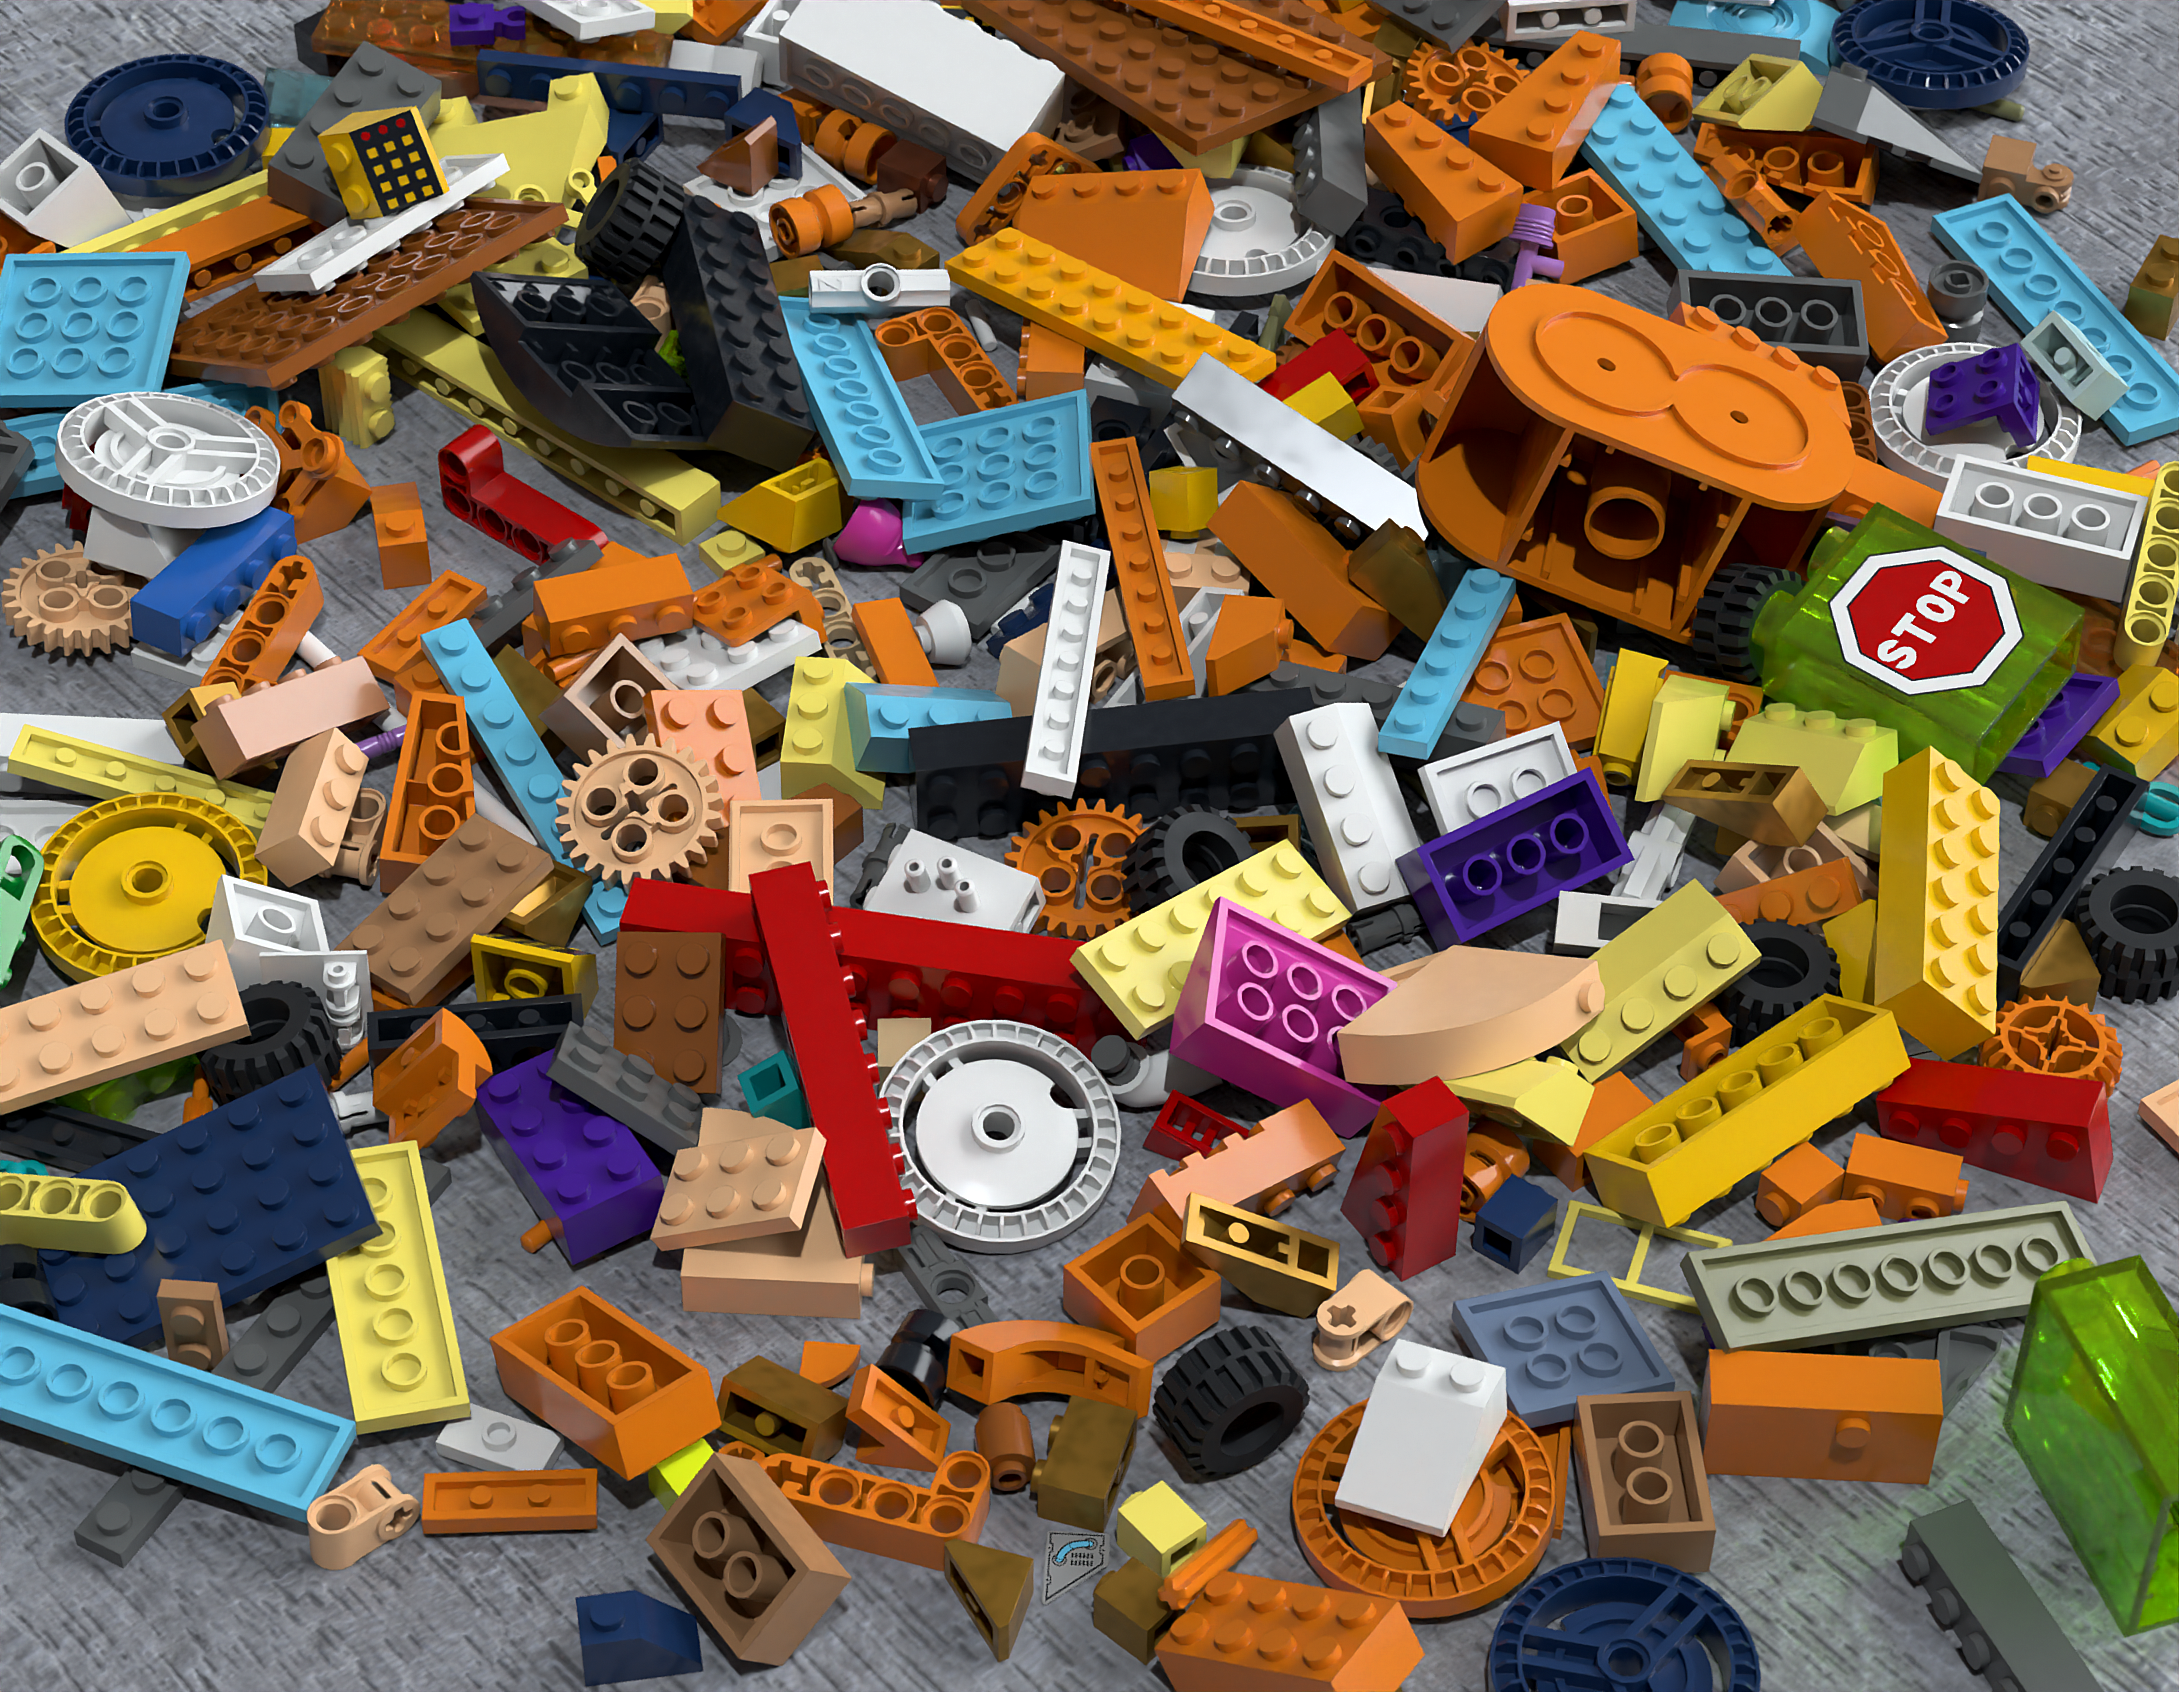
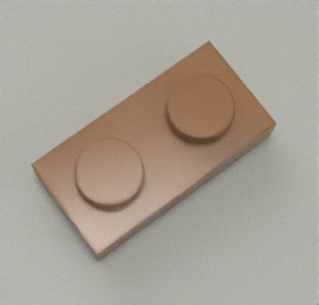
M161 1279L157 1301L169 1360L199 1370H214L230 1351L218 1283Z

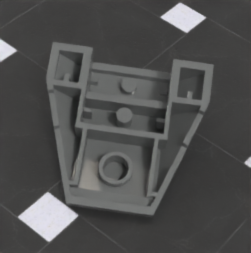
M1843 62L1840 69L1831 66L1810 125L1866 144V142L1889 150L1892 154L1913 158L1926 163L1930 167L1977 183L1981 182L1983 172L1980 166L1877 83L1867 79L1868 70L1847 62Z

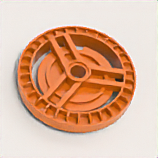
M1369 1398L1348 1407L1334 1417L1311 1440L1299 1461L1293 1481L1292 1505L1299 1544L1309 1564L1323 1581L1335 1590L1398 1600L1406 1617L1432 1618L1452 1616L1484 1606L1502 1597L1520 1584L1540 1562L1551 1541L1556 1522V1483L1551 1461L1536 1434L1522 1419H1519L1518 1416L1508 1409L1507 1416L1444 1538L1338 1507L1342 1529L1355 1550L1345 1544L1333 1530L1325 1514L1326 1503L1335 1505V1496L1340 1482H1335L1338 1476H1343ZM1501 1459L1514 1471L1525 1495L1519 1516L1513 1527L1503 1538L1502 1536L1511 1515L1510 1486H1499L1493 1483L1489 1476Z

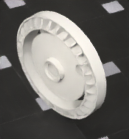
M1238 163L1230 179H1212L1203 176L1215 210L1187 290L1219 296H1250L1276 292L1297 285L1315 275L1317 260L1325 261L1331 249H1334L1336 234L1297 212V198L1294 191L1296 176L1294 174L1267 166Z
M1946 343L1918 348L1903 354L1887 364L1879 372L1868 392L1877 456L1892 471L1941 493L1945 491L1957 454L2023 469L2029 455L2072 463L2078 449L2081 434L2082 417L2080 409L2066 398L2036 361L2026 357L2040 382L2037 440L2035 444L2018 449L2010 432L2004 433L2001 430L1996 416L1930 436L1925 428L1930 372L1946 363L1959 362L1983 354L1991 348H2000L1975 343ZM2045 418L2052 435L2043 445L2034 450L2041 440ZM2017 452L2025 453L2023 456L2007 460L2008 457Z
M161 392L116 393L94 398L78 405L67 413L60 423L54 455L56 468L62 479L75 493L88 502L110 513L133 521L172 528L219 527L241 522L258 514L270 504L276 495L281 465L278 449L271 438L245 417L225 407L201 399ZM96 442L93 453L90 450L89 446Z
M977 1020L956 1024L935 1032L914 1045L895 1064L883 1083L879 1098H887L893 1123V1129L887 1130L886 1135L889 1144L899 1142L906 1174L898 1176L902 1190L911 1188L913 1191L918 1212V1221H913V1223L917 1226L923 1224L929 1227L944 1242L962 1249L982 1253L1013 1254L1041 1248L1064 1238L1080 1227L1097 1210L1111 1186L1120 1154L1121 1127L1116 1103L1108 1084L1095 1065L1077 1048L1055 1034L1033 1025L1008 1020ZM946 1071L947 1073L937 1081L935 1077ZM1054 1082L1071 1097L1078 1109L1060 1107L1052 1100L1050 1092L1055 1087ZM921 1089L926 1096L921 1103L916 1120L915 1136L917 1150L926 1171L947 1192L946 1195L938 1192L922 1177L912 1162L905 1144L903 1119L907 1108ZM1086 1127L1088 1137L1078 1138V1128ZM999 1131L1008 1138L1001 1141L993 1140L985 1133ZM1089 1157L1087 1164L1076 1181L1065 1192L1050 1202L1033 1209L1013 1213L988 1212L989 1209L1018 1208L1042 1199L1062 1183L1069 1173L1075 1158ZM959 1199L965 1203L976 1206V1208L971 1209L967 1206L957 1203V1200Z

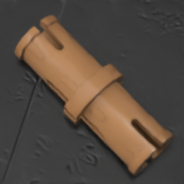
M906 188L886 194L874 191L868 193L867 196L860 200L848 202L853 216L854 229L864 226L880 228L886 226L890 220L902 217L907 218L914 215L917 209L916 198L902 200V198L910 197L914 193Z

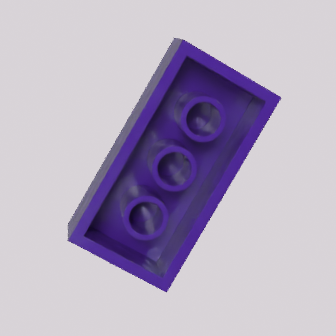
M1590 766L1395 859L1439 952L1447 950L1452 945H1459L1559 897L1560 891L1569 892L1635 860Z
M554 1048L488 1078L476 1089L477 1096L474 1105L481 1132L541 1220L546 1223L550 1233L571 1264L575 1265L654 1227L665 1190L660 1172L624 1123L546 1075L555 1050Z

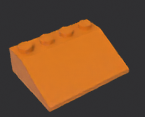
M1200 168L1032 176L1021 204L1018 230L1042 243L1053 246L1063 253L1083 260L1107 274L1116 276L1128 284L1150 292L1162 300L1182 304L1215 206Z

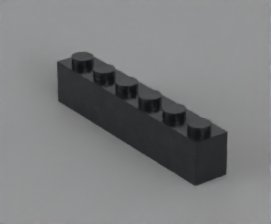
M2104 763L1997 917L1998 966L1996 973V1008H2003L2006 1000L2017 1003L2021 983L2064 920L2073 922L2078 898H2080L2081 890L2085 884H2091L2094 876L2099 873L2107 875L2109 869H2112L2141 826L2151 782Z

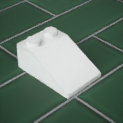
M1398 1338L1376 1378L1335 1496V1506L1444 1538L1507 1416L1506 1368Z

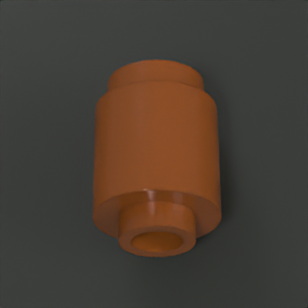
M1002 1402L987 1406L979 1413L978 1422L974 1427L977 1453L982 1455L988 1462L991 1487L1003 1491L1019 1489L1031 1480L1036 1464L1030 1421L1023 1414L1021 1408L1015 1404Z

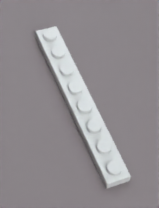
M1066 540L1062 542L1058 557L1020 787L1035 790L1043 795H1057L1071 799L1077 779L1111 551Z

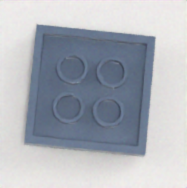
M1606 1270L1453 1302L1451 1318L1474 1358L1478 1361L1506 1368L1507 1409L1518 1416L1519 1419H1522L1529 1428L1574 1419L1576 1398L1580 1395L1674 1391L1675 1379Z

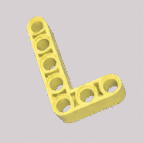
M2179 461L2168 462L2160 468L2149 494L2113 649V658L2116 664L2124 671L2132 664L2155 667L2169 634L2179 588Z
M0 1172V1245L20 1243L32 1248L124 1254L137 1247L146 1235L147 1226L145 1220L128 1191L121 1183L106 1180Z

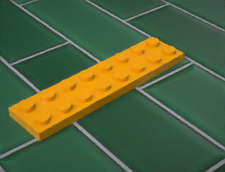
M1011 227L998 231L996 235L975 246L966 248L962 253L944 262L951 281L1175 391L1204 351L1252 383L1276 370V354L1256 345L1253 341L1235 335L1217 324L1210 323L1193 315L1181 307H1177L1154 296L1150 292L1128 284L1116 276L1107 274L1083 260L1076 259L1049 244L1042 243Z

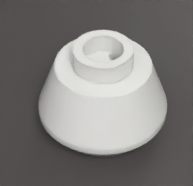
M940 600L917 617L913 629L928 662L960 665L966 660L972 647L971 633L966 617L958 605L947 600Z

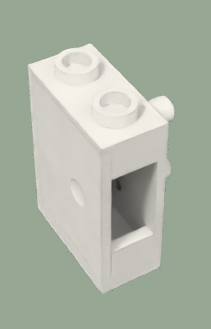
M911 829L903 844L896 845L892 850L888 860V870L879 886L872 887L868 892L863 910L1029 934L1046 904V899L1038 877Z
M1560 891L1557 903L1553 953L1590 957L1664 901Z

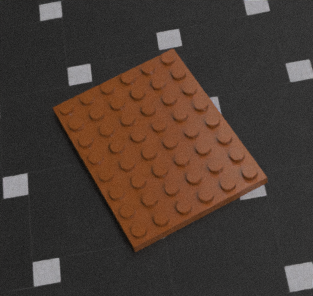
M961 0L962 8L1040 58L1052 62L1065 74L1195 157L1345 94V92L1333 91L1327 85L1308 77L1296 76L1288 69L1271 62L1259 61L1251 54L1236 48L1222 46L1214 39L1199 33L1185 31L1179 25L1162 18L1148 16L1142 10L1122 2L1111 0ZM1224 0L1372 59V76L1353 90L1392 74L1393 58L1298 0Z
M467 196L463 199L464 205L461 208L450 213L438 214L431 219L433 222L432 226L421 232L403 236L399 239L400 246L389 252L371 256L367 259L368 265L364 269L352 274L339 276L334 280L336 285L324 293L309 295L308 291H299L291 295L282 296L280 291L260 292L255 282L176 326L165 374L177 375L178 378L195 377L200 378L201 381H223L224 384H246L249 388L256 386L269 387L272 391L287 388L298 380L296 375L308 368L317 369L328 365L335 360L334 353L345 347H357L370 341L373 338L371 332L382 326H393L407 320L410 317V310L419 305H430L444 299L447 296L446 290L456 284L470 283L473 271L483 272L482 269L493 263L501 264L519 256L520 252L518 249L526 244L540 243L550 239L556 234L554 230L556 227L570 220L564 204Z

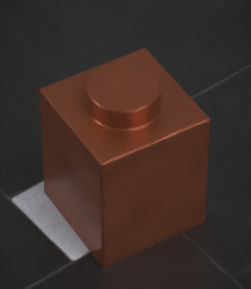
M902 138L877 160V191L886 194L902 188L911 190L914 194L910 197L902 198V200L916 198L917 209L915 213L923 214L935 202L940 201L947 192L949 182L946 177V157Z

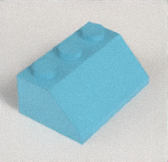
M846 682L844 686L855 771L909 773L908 728L1012 717L1010 702L990 690Z

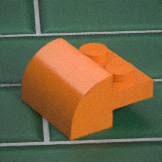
M443 1007L374 1070L372 1106L389 1116L388 1144L417 1140L419 1150L421 1148H428L434 1143L440 1131L456 1116L462 1117L471 1109L477 1096L476 1089L493 1074L490 1058L479 1038L460 1018Z

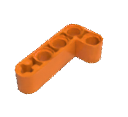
M945 307L927 308L888 320L876 328L875 342L894 381H906L929 374L959 416L1019 403L1015 392L958 315L951 309Z
M292 555L279 560L273 566L203 676L200 687L234 681L241 695L250 687L264 681H268L271 687L278 685L277 679L324 604V595L315 567L310 559L304 556Z
M961 1450L946 1456L938 1467L930 1489L793 1454H773L763 1459L759 1464L821 1541L938 1571H945L944 1543L952 1539H959L977 1544L990 1510V1467L982 1455L973 1451Z

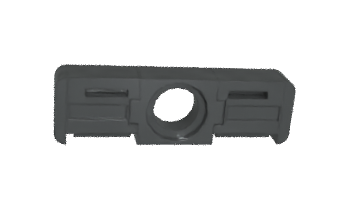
M922 1224L910 1229L911 1244L893 1248L894 1262L927 1309L943 1314L954 1321L961 1330L986 1323L999 1322L988 1306V1295L963 1260H956L936 1233H933L929 1227ZM949 1288L961 1289L968 1295L964 1300L957 1303H947L938 1297L940 1292Z

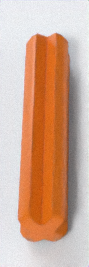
M1245 1519L1233 1520L1164 1578V1585L1158 1589L1159 1600L1167 1601L1171 1610H1181L1205 1590L1207 1583L1217 1576L1221 1570L1227 1571L1252 1550V1544L1258 1539L1256 1528L1248 1527Z

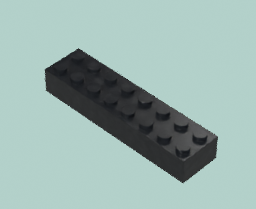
M685 193L683 209L677 227L658 258L705 444L785 473L792 470L816 433V429L758 223L750 215L742 211H734L733 213L716 206L714 202L702 195H695L693 197Z
M1310 687L1089 709L1086 713L1077 779L1071 799L1057 795H1043L1035 790L1020 787L1032 715L908 728L909 796L915 830L940 840L1023 832L1022 824L1025 821L1039 826L1038 811L1044 810L1054 817L1058 815V802H1062L1069 811L1076 810L1079 798H1083L1087 809L1094 810L1100 799H1104L1106 812L1110 813L1117 806L1123 804L1125 805V819L1127 820L1138 813L1142 815V819L1163 817L1177 807L1182 806L1185 809L1190 804H1200L1203 811L1209 806L1222 811L1297 803L1295 792L1273 733L1289 716L1316 709Z

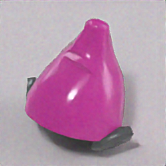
M878 497L875 500L858 499L853 514L838 536L832 541L828 538L823 539L826 560L832 569L839 566V559L869 566L896 564L912 568H919L925 561L924 552L907 554L903 542V517L888 498Z

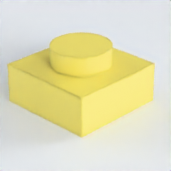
M735 527L698 544L699 558L720 579L723 578V573L726 570L740 563L749 565L765 557V551L748 534L738 532Z

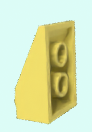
M1676 675L1669 676L1653 700L1636 789V801L1662 800V793L1688 759L1725 761L1727 751L1718 749L1721 731L1730 732L1733 723L1736 702L1727 700L1730 686Z

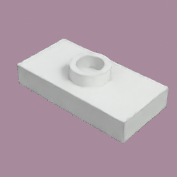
M471 1403V1416L449 1420L436 1440L438 1455L485 1471L551 1470L565 1447L564 1435Z

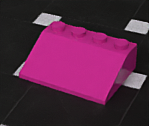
M1220 896L1213 904L1175 1008L1169 1053L1285 1109L1308 1098L1333 1132L1350 1139L1376 1117L1381 1102L1387 1098L1388 1085L1345 1081L1337 1032L1394 990L1398 983Z

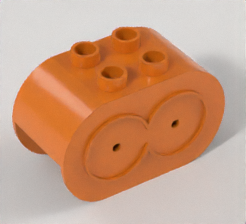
M1533 284L1508 292L1492 308L1418 459L1415 470V487L1420 504L1432 525L1451 545L1470 559L1492 570L1658 635L1693 646L1692 640L1695 637V630H1692L1693 619H1696L1697 615L1696 605L1698 599L1703 597L1704 588L1708 581H1714V575L1721 568L1727 569L1728 564L1748 563L1795 571L1834 500L1843 493L1851 480L1855 468V449L1845 424L1829 403L1807 383L1783 367L1589 289L1564 284Z

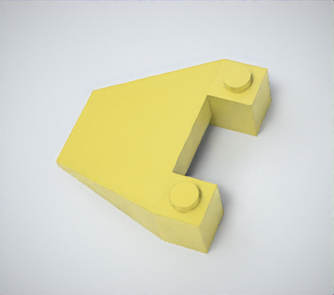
M592 72L550 80L547 111L483 123L478 122L466 96L441 99L440 114L427 129V134L438 160L445 156L504 153L510 170L494 179L496 185L493 188L479 194H470L469 196L512 199L519 186L535 184L547 193L549 202L563 203L565 208L571 210L576 199L566 192L564 187L565 181L570 171L575 168H585L590 172L592 171L597 157H599L607 142L610 111ZM573 179L576 186L583 188L585 183L582 180ZM560 226L554 229L556 234L553 237L555 239L562 228Z

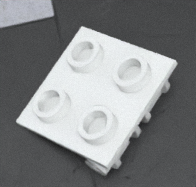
M367 950L259 952L263 985L276 980H282L283 984L294 981L301 983L303 988L309 986L316 992L317 997H320L341 1052L348 1053L363 1040V1032L367 1030V1012H374Z

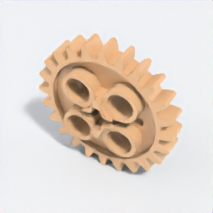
M75 541L71 550H66L58 543L55 544V553L49 554L42 549H38L37 560L23 557L21 559V568H10V579L3 580V592H1L2 612L5 613L6 625L14 626V635L16 637L27 635V644L29 646L44 641L45 652L48 653L57 646L63 647L65 656H69L75 648H81L87 657L91 655L94 647H100L103 652L109 654L111 653V644L117 643L125 648L129 647V636L133 637L130 599L150 581L144 576L125 570L103 568L98 562L83 558L84 547L80 541Z
M649 733L644 745L639 746L636 745L633 735L627 734L625 748L618 749L616 744L609 739L607 740L608 754L601 756L596 751L590 749L588 751L591 761L589 767L577 763L573 764L572 767L578 781H562L564 793L568 797L556 799L555 803L558 812L562 816L555 819V824L558 832L563 834L559 839L564 852H571L569 857L574 868L585 865V875L592 876V880L602 874V881L606 890H610L618 880H621L626 894L629 895L635 877L652 880L662 879V881L673 882L672 874L678 871L689 879L692 877L688 864L691 860L701 864L708 862L702 846H718L716 833L712 830L724 827L722 815L718 813V811L724 809V803L721 794L716 793L719 790L716 776H707L710 772L705 759L694 762L695 757L690 746L677 754L674 738L670 737L660 748L656 745L653 733ZM644 776L656 777L648 785H635V782ZM672 787L677 788L676 790H669ZM610 805L615 807L606 815L598 816L593 814L601 806ZM681 811L687 813L683 819L677 822L665 821V818L673 812ZM602 837H603V838H604V837H611V838L608 839V840H603V839H602ZM641 841L645 843L641 849L635 852L623 851V848L631 842Z

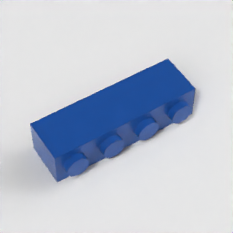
M267 506L258 514L244 521L209 528L130 599L133 638L183 658L198 643L203 642L209 633L227 616H231L238 606L252 593L259 590L269 572L279 560L296 554L297 539L295 538L294 515Z

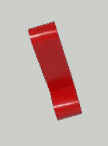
M474 424L439 450L438 466L441 493L447 508L452 514L536 565L541 566L551 558L548 552L555 545L570 537L574 540H594L600 550L609 543L607 536L597 525L505 472L501 445L497 437L486 426Z

